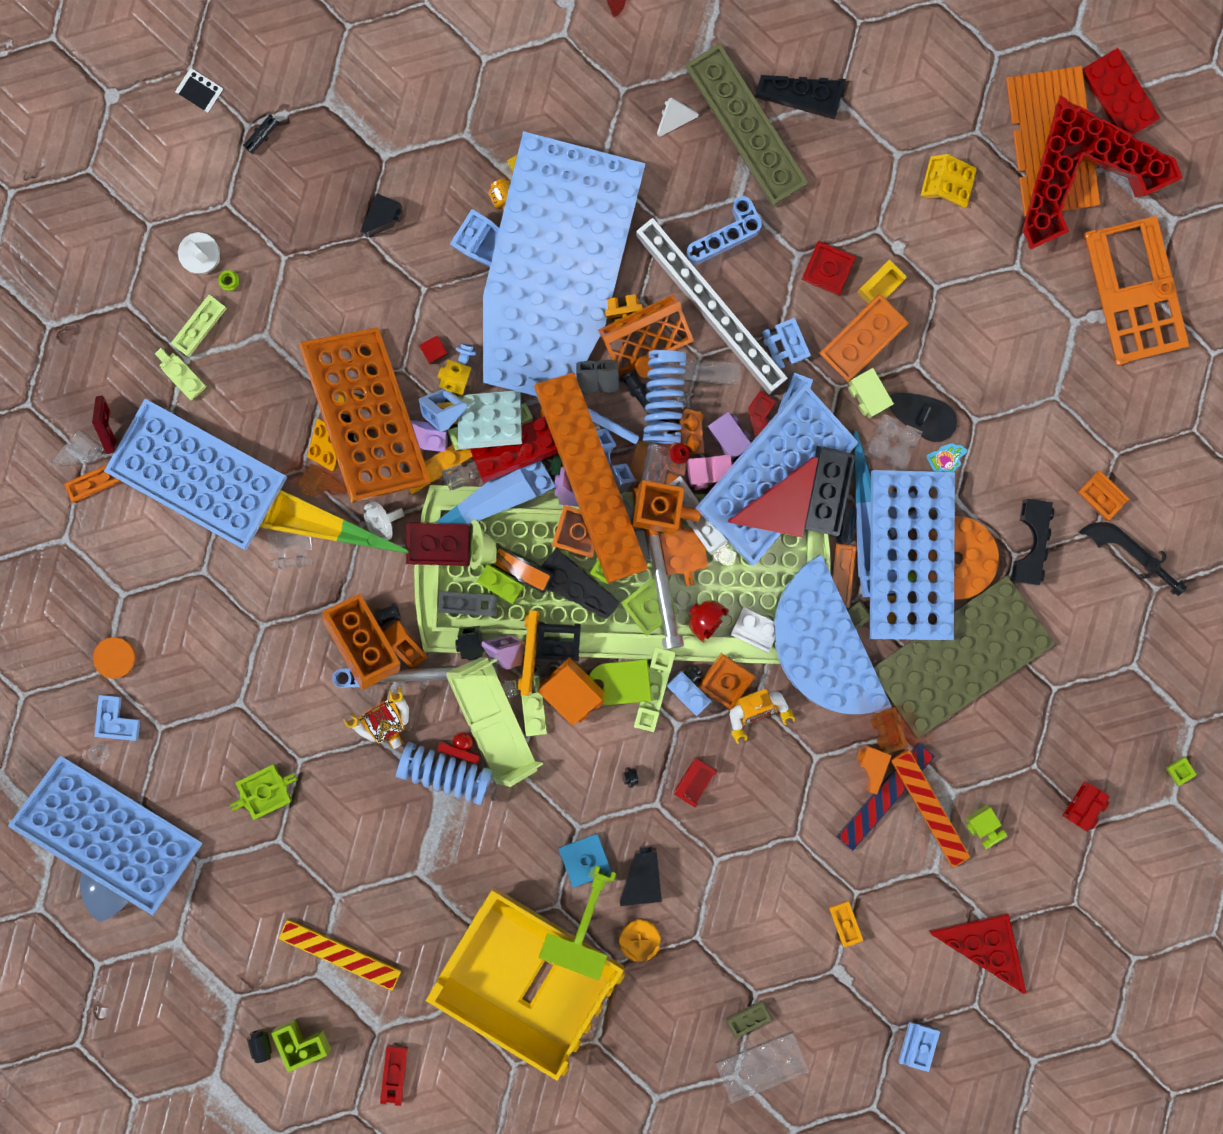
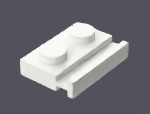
M743 607L730 635L769 653L775 640L774 621Z

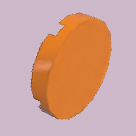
M106 638L94 650V666L104 677L112 679L124 677L131 672L136 662L135 649L130 642L122 638Z

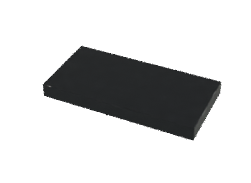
M817 446L815 457L818 458L804 529L840 537L856 454Z

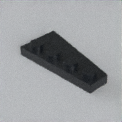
M761 75L755 98L835 120L846 79L828 80V78H819L817 80L807 79V77L794 79L788 78V76Z
M558 548L542 564V567L555 572L547 590L555 592L605 619L621 603Z

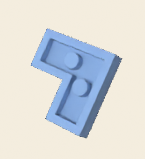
M99 695L94 737L137 741L139 738L140 719L120 717L122 697Z

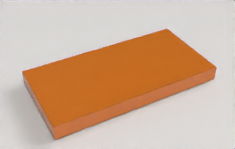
M879 293L819 354L849 382L909 322Z

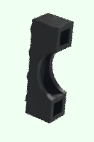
M1024 499L1022 501L1020 521L1025 523L1031 530L1033 545L1030 552L1024 558L1013 561L1010 579L1012 582L1038 586L1040 582H1043L1045 577L1043 563L1048 557L1046 543L1051 537L1049 524L1050 520L1054 517L1053 502Z

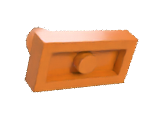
M701 411L682 413L683 416L680 419L682 443L688 447L690 455L704 454Z

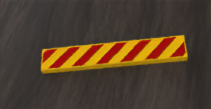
M287 919L278 938L393 991L402 971L291 919Z

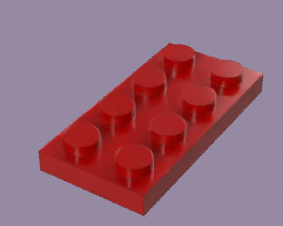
M1119 48L1082 68L1083 77L1113 125L1133 136L1160 119V116Z
M545 416L522 425V444L470 448L483 483L558 454Z

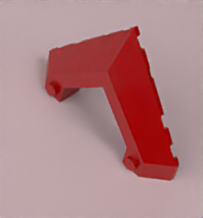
M1060 95L1022 229L1030 250L1069 232L1062 215V210L1065 205L1066 196L1070 192L1076 177L1075 173L1082 160L1128 178L1136 198L1151 194L1182 179L1183 177L1176 159L1170 155H1165L1152 145L1136 139L1132 134L1103 118H1098L1094 113L1069 102L1068 99Z

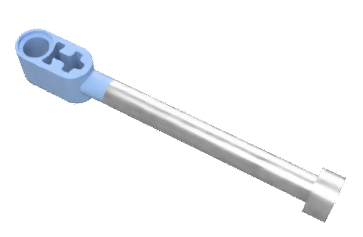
M494 662L492 665L498 677L497 663ZM457 667L400 669L398 673L378 683L448 680L446 672ZM349 668L338 669L334 672L332 679L337 687H359ZM341 672L347 673L349 677L346 684L341 683L339 680Z

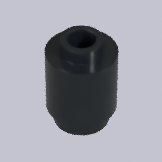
M262 1029L251 1032L250 1037L247 1038L251 1059H254L255 1063L270 1060L272 1049L268 1033L263 1032Z

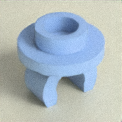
M461 343V346H456V350L461 352L458 359L459 363L466 365L470 355H476L477 351L473 349L474 346L467 343Z

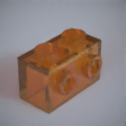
M891 705L872 712L873 717H870L873 729L878 731L879 737H876L879 748L883 749L886 753L907 748L908 745L896 707Z

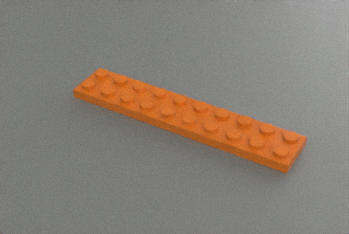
M575 373L536 383L534 389L607 583L648 570Z

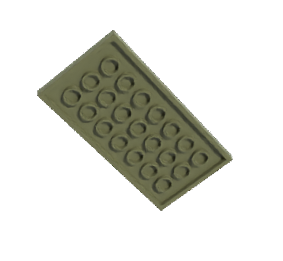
M1007 575L954 611V640H911L874 665L873 668L886 695L918 739L1055 644Z

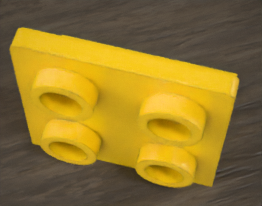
M949 154L930 156L920 196L925 199L941 197L955 205L966 208L977 169Z

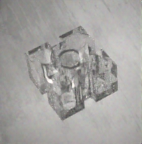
M884 414L880 417L874 430L878 435L869 440L864 455L876 461L884 458L887 460V466L903 471L912 454L907 452L909 449L916 447L922 431L909 425L901 428L898 426L900 421ZM892 439L897 443L893 448L890 446L891 443L888 442Z

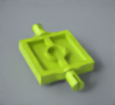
M272 764L235 782L240 792V799L230 803V807L235 806L231 810L234 812L241 807H245L252 819L255 820L292 802L287 785L298 781L297 777L289 780L296 776V774L293 772L283 778L279 774L276 765Z

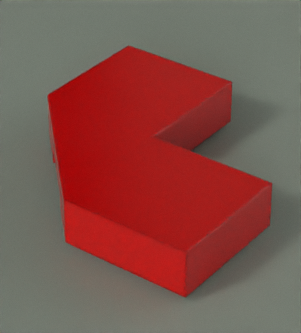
M759 391L748 407L754 438L769 423L766 418L777 403L762 391Z

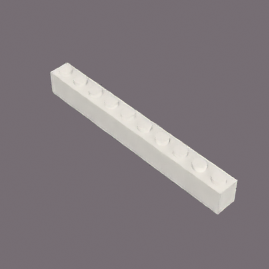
M652 218L636 231V237L766 392L770 395L788 379L658 223Z

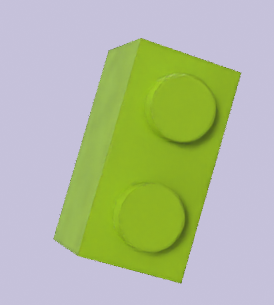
M489 564L486 565L477 580L478 584L511 604L516 602L525 587Z

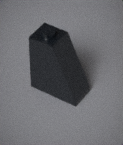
M641 846L639 850H635L620 896V906L662 902L656 848L652 849V846Z

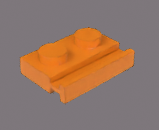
M1100 470L1077 491L1106 521H1109L1129 501V498Z

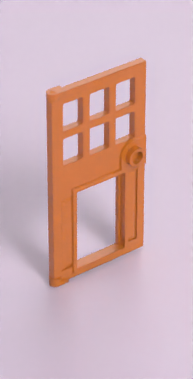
M1157 216L1083 233L1116 366L1189 347ZM1140 227L1153 281L1119 289L1106 236ZM1167 300L1172 318L1158 321L1154 303ZM1147 305L1152 323L1138 326L1134 308ZM1127 310L1131 328L1118 331L1114 313ZM1173 323L1177 341L1164 344L1160 326ZM1153 328L1157 346L1144 349L1140 331ZM1133 333L1137 351L1124 354L1120 336Z

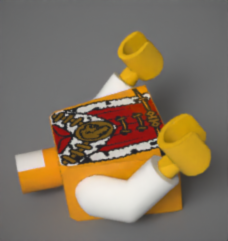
M397 687L398 694H393L389 690L390 699L358 716L359 720H357L353 712H350L353 719L347 721L343 718L345 725L371 742L379 744L387 739L393 750L403 745L404 742L398 732L404 730L409 721V706L402 696V689Z
M763 689L738 699L735 707L730 711L733 728L732 736L737 744H739L738 739L740 737L747 741V735L742 729L744 725L780 712L784 725H787L786 719L791 718L793 722L795 721L792 710L788 708L780 692H770L768 689Z

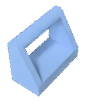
M445 389L419 398L422 416L440 432L449 429L467 408L465 402ZM446 399L454 404L444 409L437 406V403H443Z

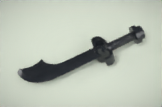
M1106 522L1092 523L1079 531L1081 535L1090 537L1098 548L1106 543H1114L1121 546L1148 571L1147 576L1139 574L1140 578H1150L1153 571L1172 587L1170 592L1173 595L1179 596L1186 590L1187 586L1184 585L1185 582L1183 580L1177 582L1160 567V563L1166 560L1165 552L1159 551V554L1162 555L1161 561L1153 558L1120 528Z

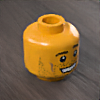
M505 178L493 182L488 191L496 209L504 210L511 184V181H506Z

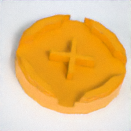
M636 919L624 925L620 932L619 944L621 951L627 958L637 962L647 961L658 952L661 938L658 929L653 923L644 919Z

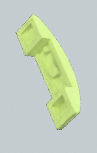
M655 646L649 667L652 701L640 702L634 724L635 728L650 732L655 731L675 651L663 650V648Z

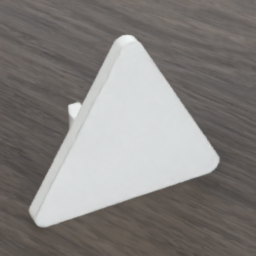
M669 98L668 101H665V110H662L663 116L657 135L661 137L697 118L698 113L676 99Z

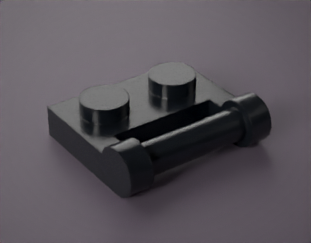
M539 621L537 659L566 661L570 657L573 661H579L581 624H545V621ZM545 632L574 634V638L544 637Z

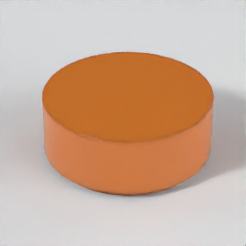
M642 356L635 363L636 372L643 378H648L647 373L652 370L648 365L649 356Z

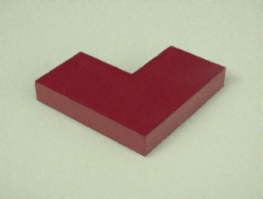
M101 395L95 398L92 424L106 454H111L115 451L116 439L109 425L110 408L105 397Z

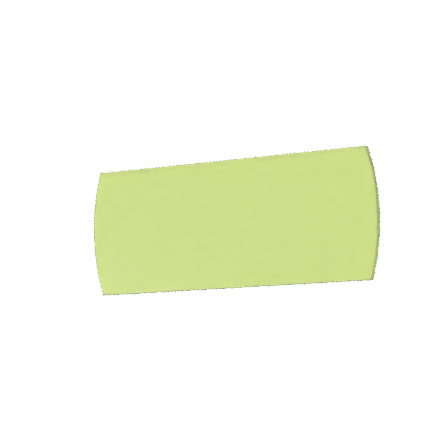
M430 485L420 522H436L481 487ZM551 489L537 498L478 522L482 533L489 535L494 540L496 548L498 545H501L542 566L556 549V547H552V543L564 505H559V497L555 496V489ZM632 492L620 494L621 498L635 509ZM695 494L700 502L706 496L704 494ZM569 506V507H573V508L579 509V507H577V506ZM682 519L683 527L691 528L686 519ZM805 529L802 538L781 534L754 566L750 565L728 542L713 554H710L705 547L709 567L698 569L692 573L695 585L686 587L684 574L667 575L671 600L680 610L674 615L677 633L683 636L684 641L683 647L668 649L676 652L674 660L715 662L720 653H723L739 663L780 664L775 648L776 638L768 653L730 635L743 607L774 621L778 602L787 583L792 580L803 565L816 556L822 555L831 574L828 534ZM559 549L620 602L654 578L650 559L646 562L648 570L606 584L590 574L598 560L596 551L592 559ZM471 564L469 566H414L415 604L424 652L460 653L456 651L455 641L458 639L459 628L472 626L481 627L483 641L512 634L526 642L528 627L524 626L526 614L529 615V610L539 611V621H545V624L574 625L575 623H580L579 657L652 659L655 646L663 648L661 640L665 638L663 624L646 636L621 603L605 619L555 592L547 590L545 593H542L511 576L509 577L525 587L514 604L499 596V600L496 602L497 616L438 612L439 591L497 595L477 583L487 564L479 565L475 570L471 568ZM707 600L717 601L729 609L727 616H721L720 619L723 622L709 639L706 638L703 643L689 628V620L692 616L689 612L696 603L700 605ZM482 601L481 609H487L488 601ZM545 632L544 637L574 638V634Z

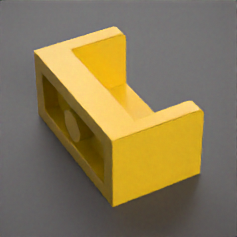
M889 259L857 293L868 304L879 293L886 299L907 277Z

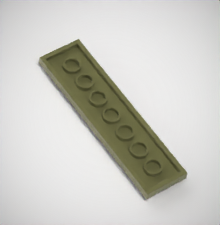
M720 43L685 64L684 68L772 206L808 185L807 179Z

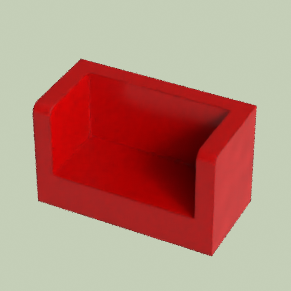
M695 757L674 790V795L696 808L697 801L713 775H716L717 770Z

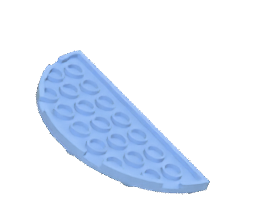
M818 555L803 565L792 580L787 583L778 602L774 620L775 648L782 669L793 686L806 696L808 700L827 710L845 714H866L891 706L826 563L822 555Z

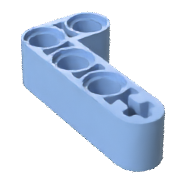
M738 197L733 204L732 212L736 222L688 246L686 258L692 265L705 262L758 235L762 224L761 219L748 197ZM745 204L748 210L740 212L737 209V205ZM753 222L757 229L751 231L747 229L746 224ZM734 231L738 234V238L731 240L727 233ZM715 240L719 243L720 247L712 249L708 243ZM692 250H695V252L701 251L699 257L691 256Z

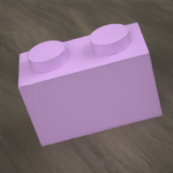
M727 412L711 423L707 430L725 455H731V461H733L747 449L753 440L747 431L742 432L738 426L740 425L738 418L734 414L730 415Z

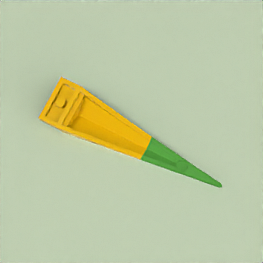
M282 490L279 491L260 525L262 528L273 531L409 553L408 550Z

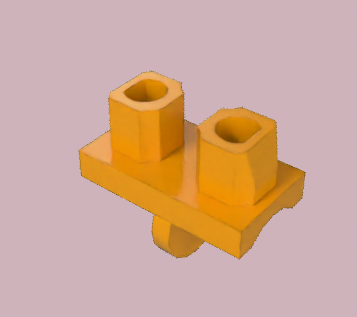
M637 295L625 296L627 306L620 308L617 298L607 299L608 310H605L607 319L624 318L643 309L642 304H639Z

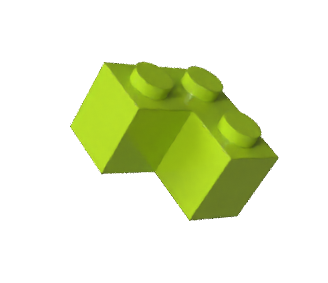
M296 1019L277 1026L271 1033L287 1072L327 1056L331 1050L323 1030L304 1038Z

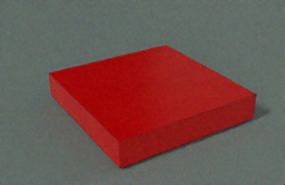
M818 241L801 280L840 296L856 256Z

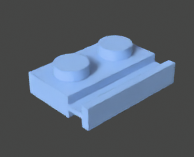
M909 1021L898 1060L899 1064H905L909 1067L929 1072L940 1030Z

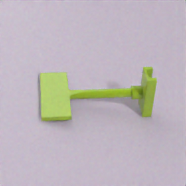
M599 866L591 868L588 877L594 879L591 885L593 889L575 940L570 942L547 933L538 957L596 980L600 979L608 955L582 946L600 892L604 890L605 884L613 882L616 876L614 872L608 873L606 876H604L605 872L603 871L599 874Z

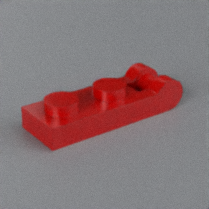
M387 1045L380 1104L395 1103V1106L402 1105L408 1047ZM388 1090H396V1095L388 1094Z

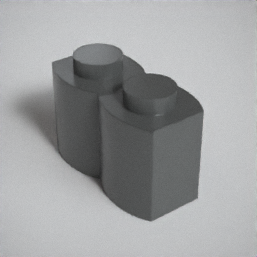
M602 360L598 362L581 361L576 363L577 381L582 393L587 395L597 391L613 393L619 390L618 361Z

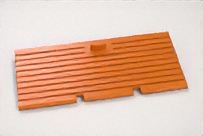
M1082 66L1006 78L1012 125H1020L1019 130L1013 131L1018 172L1026 171V176L1019 177L1024 217H1026L1059 96L1061 95L1068 99L1069 102L1088 110ZM1082 160L1075 173L1076 177L1070 192H1068L1064 201L1065 205L1062 211L1100 206L1095 165Z

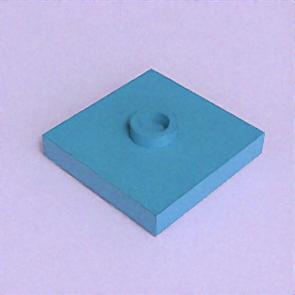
M598 833L558 847L573 888L594 880L588 877L590 869L595 866L600 867L599 874L601 871L605 872L604 876L612 872Z

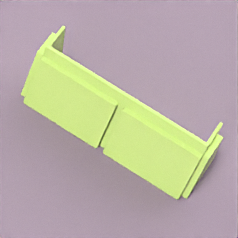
M478 658L447 671V679L468 726L471 727L472 735L487 768L493 770L492 779L495 780L496 784L511 787L537 772V768L543 765V763L534 760L493 668L492 663L496 662L497 659Z

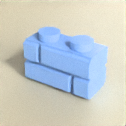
M682 671L666 685L696 716L711 702Z

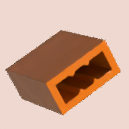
M570 657L540 683L537 691L572 726L578 721L580 723L583 722L589 715L588 712L592 709H598L604 702L603 697L605 693Z

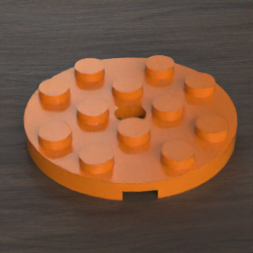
M955 516L954 552L961 554L962 561L959 564L954 563V599H967L982 592L992 582L998 568L999 553L997 544L987 528L973 519ZM931 529L928 532V537L930 540L935 541L938 534L936 530ZM930 550L928 553V558L932 562L937 559V553L934 550ZM916 551L914 552V561L917 558ZM930 571L928 574V579L932 583L937 580V574L934 571Z

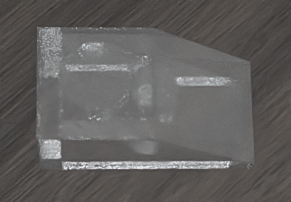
M78 430L53 459L52 463L58 466L91 464L100 458L103 447L86 432Z

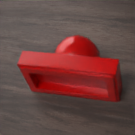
M465 732L456 734L452 744L441 741L438 746V751L475 764L479 762L481 754L470 751L473 746V739Z

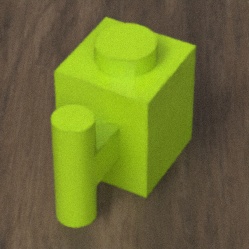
M987 805L965 818L968 822L966 828L972 836L976 835L980 839L984 836L988 837V839L982 842L986 850L1008 837L1004 830L998 833L994 831L1002 825L991 807Z

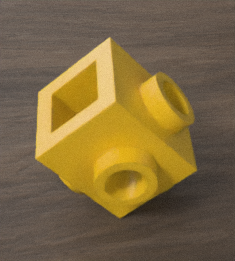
M447 360L446 366H441L437 378L441 379L439 387L446 391L463 395L471 367L456 361Z

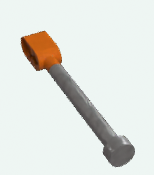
M633 488L632 490L634 506L636 504L638 488ZM645 529L665 638L661 639L663 650L683 647V636L677 633L658 531Z

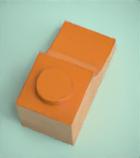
M864 745L863 749L860 748L856 760L859 761L858 765L863 767L867 774L866 790L877 795L891 755Z

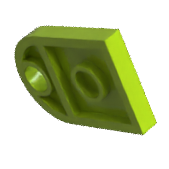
M648 659L603 663L595 667L589 675L593 681L600 679L603 682L604 687L602 690L605 693L602 704L604 705L652 701Z

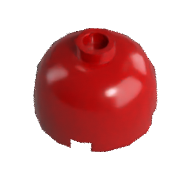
M713 600L704 601L700 605L696 603L689 612L692 615L689 620L691 632L704 643L706 638L709 639L723 621L720 618L722 615L727 616L729 609Z

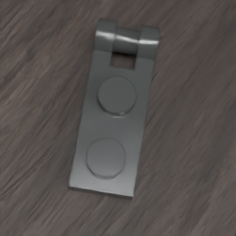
M439 591L438 612L497 616L496 602H498L499 596ZM482 601H488L487 609H481Z

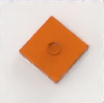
M720 653L697 687L731 710L756 676L723 653Z

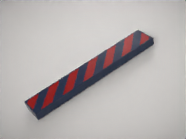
M919 742L910 751L921 771L935 758ZM896 769L880 785L878 794H872L837 834L836 837L852 851L907 790Z

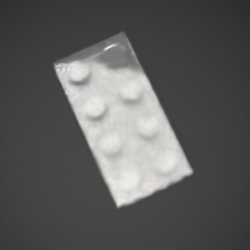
M793 1031L715 1062L731 1103L809 1073Z

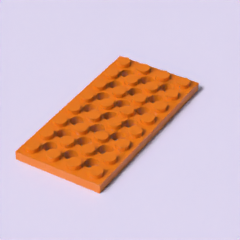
M379 327L300 342L299 347L351 503L431 483ZM360 348H367L370 353L369 356L363 355L360 352ZM341 351L348 352L350 359L342 358ZM321 355L329 356L331 363H324ZM368 366L373 367L376 375H370L366 368ZM347 371H354L357 379H351L347 375ZM328 375H335L337 377L338 382H330L328 380ZM373 386H379L383 393L381 395L376 394ZM354 390H360L363 393V398H357L354 395ZM334 394L342 395L344 398V402H337L334 398ZM380 405L387 406L389 414L382 413ZM360 410H367L370 413V418H364ZM341 414H348L351 422H344L341 419ZM386 425H393L396 433H389ZM367 429H373L377 437L371 438L367 434ZM348 433L355 434L357 442H351L347 437ZM393 444L400 445L402 453L395 452ZM375 448L382 450V458L375 456ZM354 453L362 454L364 462L356 461ZM401 463L406 464L408 466V473H404L400 470ZM386 468L390 472V477L382 476L380 469ZM361 473L369 474L370 482L363 481Z

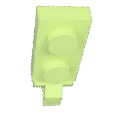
M162 348L155 353L162 361L159 365L162 371L191 401L207 387L179 356H176L174 353L169 356Z

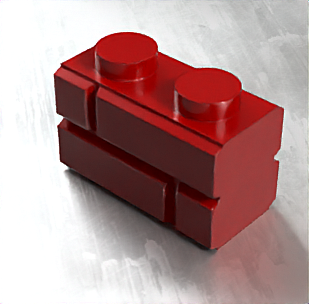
M1084 781L1062 817L1088 832L1089 829L1092 830L1097 825L1099 813L1101 811L1104 812L1108 808L1110 796Z

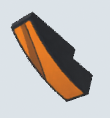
M501 545L497 547L496 562L491 564L507 575L542 593L547 591L555 572L538 565L537 562Z

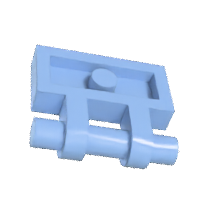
M795 317L776 325V335L772 336L769 329L762 332L765 339L763 340L765 347L768 346L772 356L771 359L780 370L785 368L783 359L787 357L792 365L811 356ZM781 341L785 351L779 353L775 342Z

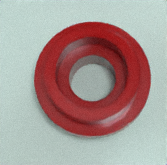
M677 443L670 450V458L674 463L684 464L690 458V451L685 444Z

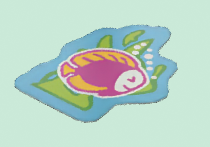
M950 443L940 447L938 451L928 454L927 460L934 472H955L956 468L961 465L960 457L967 453V449L961 445Z

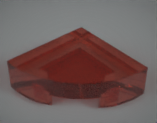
M606 0L613 18L622 12L626 0Z

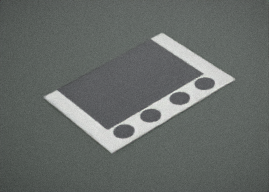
M190 68L175 92L208 113L223 88Z

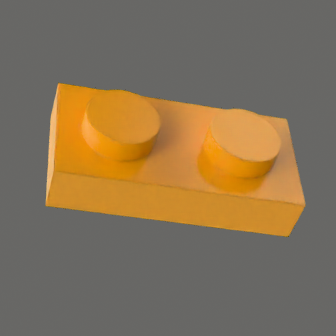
M846 900L828 907L842 946L846 948L862 942L863 938L849 901Z

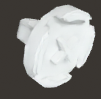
M192 233L185 237L179 245V261L186 270L193 274H208L219 264L220 247L215 239L208 234Z
M374 501L364 506V509L367 511L364 513V519L369 532L387 541L390 540L393 534L390 522L405 516L403 509L398 508L386 513L383 507Z

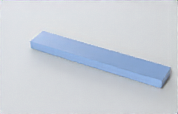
M530 376L525 381V385L534 389L536 383H540V381ZM588 408L593 422L634 444L637 443L639 439L638 434Z

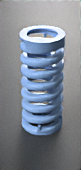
M670 350L649 351L650 360L648 365L652 370L647 373V376L652 381H649L646 387L652 392L646 395L647 401L651 403L645 406L646 412L650 414L644 418V421L649 424V426L644 428V442L656 444L681 443L680 432H675V435L667 434V432L661 433L657 431L682 429L681 424L659 421L661 419H681L682 413L660 410L659 408L683 407V402L658 397L684 395L682 390L659 386L685 384L683 379L660 375L684 374V368L661 365V363L680 362L679 365L685 366L686 353Z
M412 742L406 744L398 765L396 778L408 780L412 775V782L414 784H418L422 780L423 786L427 788L433 783L435 791H440L444 785V793L446 795L451 794L455 788L454 795L456 798H461L465 793V800L467 802H471L474 799L473 803L481 806L493 770L486 767L482 768L474 784L477 765L472 764L463 781L467 765L465 760L460 762L453 776L456 758L450 757L442 774L445 760L444 753L439 754L431 771L435 751L433 749L428 751L420 768L424 747L419 746L414 758H411L412 749L415 750L417 744Z

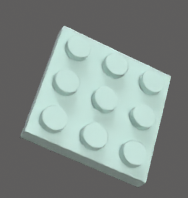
M503 391L458 395V398L467 404L466 410L458 418L459 449L522 444L521 392Z

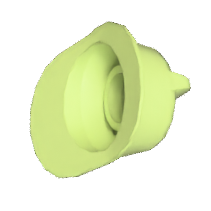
M476 519L470 522L471 568L475 570L479 565L494 564L497 553L494 540L489 535L482 533L481 526Z

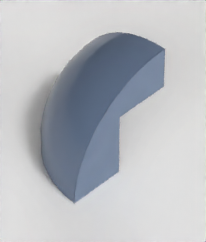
M81 873V896L88 912L97 921L102 922L111 918L128 903L126 899L84 873Z

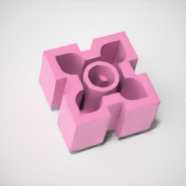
M731 455L688 459L689 487H694L696 491L705 490L708 488V485H716L732 466Z

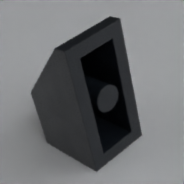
M377 193L360 231L362 235L368 238L394 227L396 222H400L403 216L401 204Z

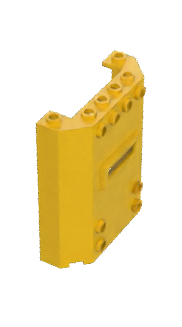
M493 887L425 1001L558 1081L559 1077H564L569 1070V1056L572 1051L576 1052L582 1042L579 1040L582 1034H587L592 1026L591 1019L594 1015L598 1016L601 1012L603 999L605 997L609 998L615 984L619 985L625 976V973H623L624 966L607 956L600 979L596 980L550 963L553 966L531 1003L523 1000L522 998L545 960L538 957L547 933L573 942L576 936ZM583 941L582 946L600 952Z

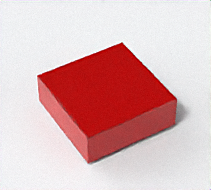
M438 336L419 345L429 364L448 355Z

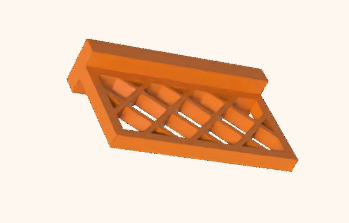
M674 294L598 330L611 360H616L619 363L621 356L630 359L627 366L620 369L618 365L619 376L635 369V363L639 359L636 356L640 347L649 351L660 350L655 348L659 338L668 341L666 347L661 350L674 351L694 341L681 310L680 302ZM675 312L678 313L679 317L676 324L667 322L669 315ZM654 322L661 323L657 333L648 331L650 324ZM665 325L674 328L670 338L661 335ZM678 329L685 331L687 335L686 338L680 341L674 339ZM635 331L642 332L638 342L629 340L631 333ZM646 334L655 337L651 346L642 344ZM616 340L623 341L619 351L612 349L610 343ZM627 343L636 346L632 355L623 353Z

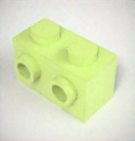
M873 368L849 382L848 390L853 398L857 397L861 413L864 416L867 415L868 418L875 416L894 404Z

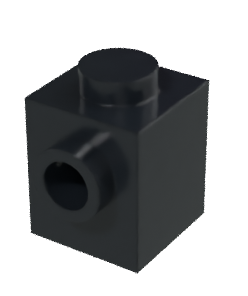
M481 627L459 628L458 639L455 641L456 651L461 654V659L476 660L482 657L484 648L482 647Z

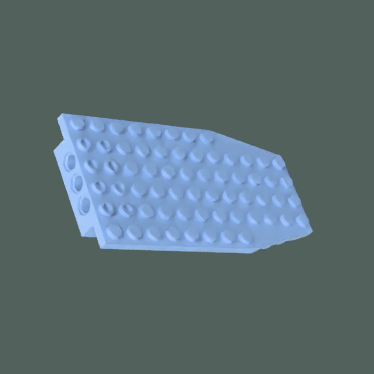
M523 131L483 294V383L537 396L534 389L525 385V381L529 376L543 382L574 372L577 379L576 363L588 360L600 337L598 330L605 327L606 324L605 310H608L607 299L613 296L646 163Z

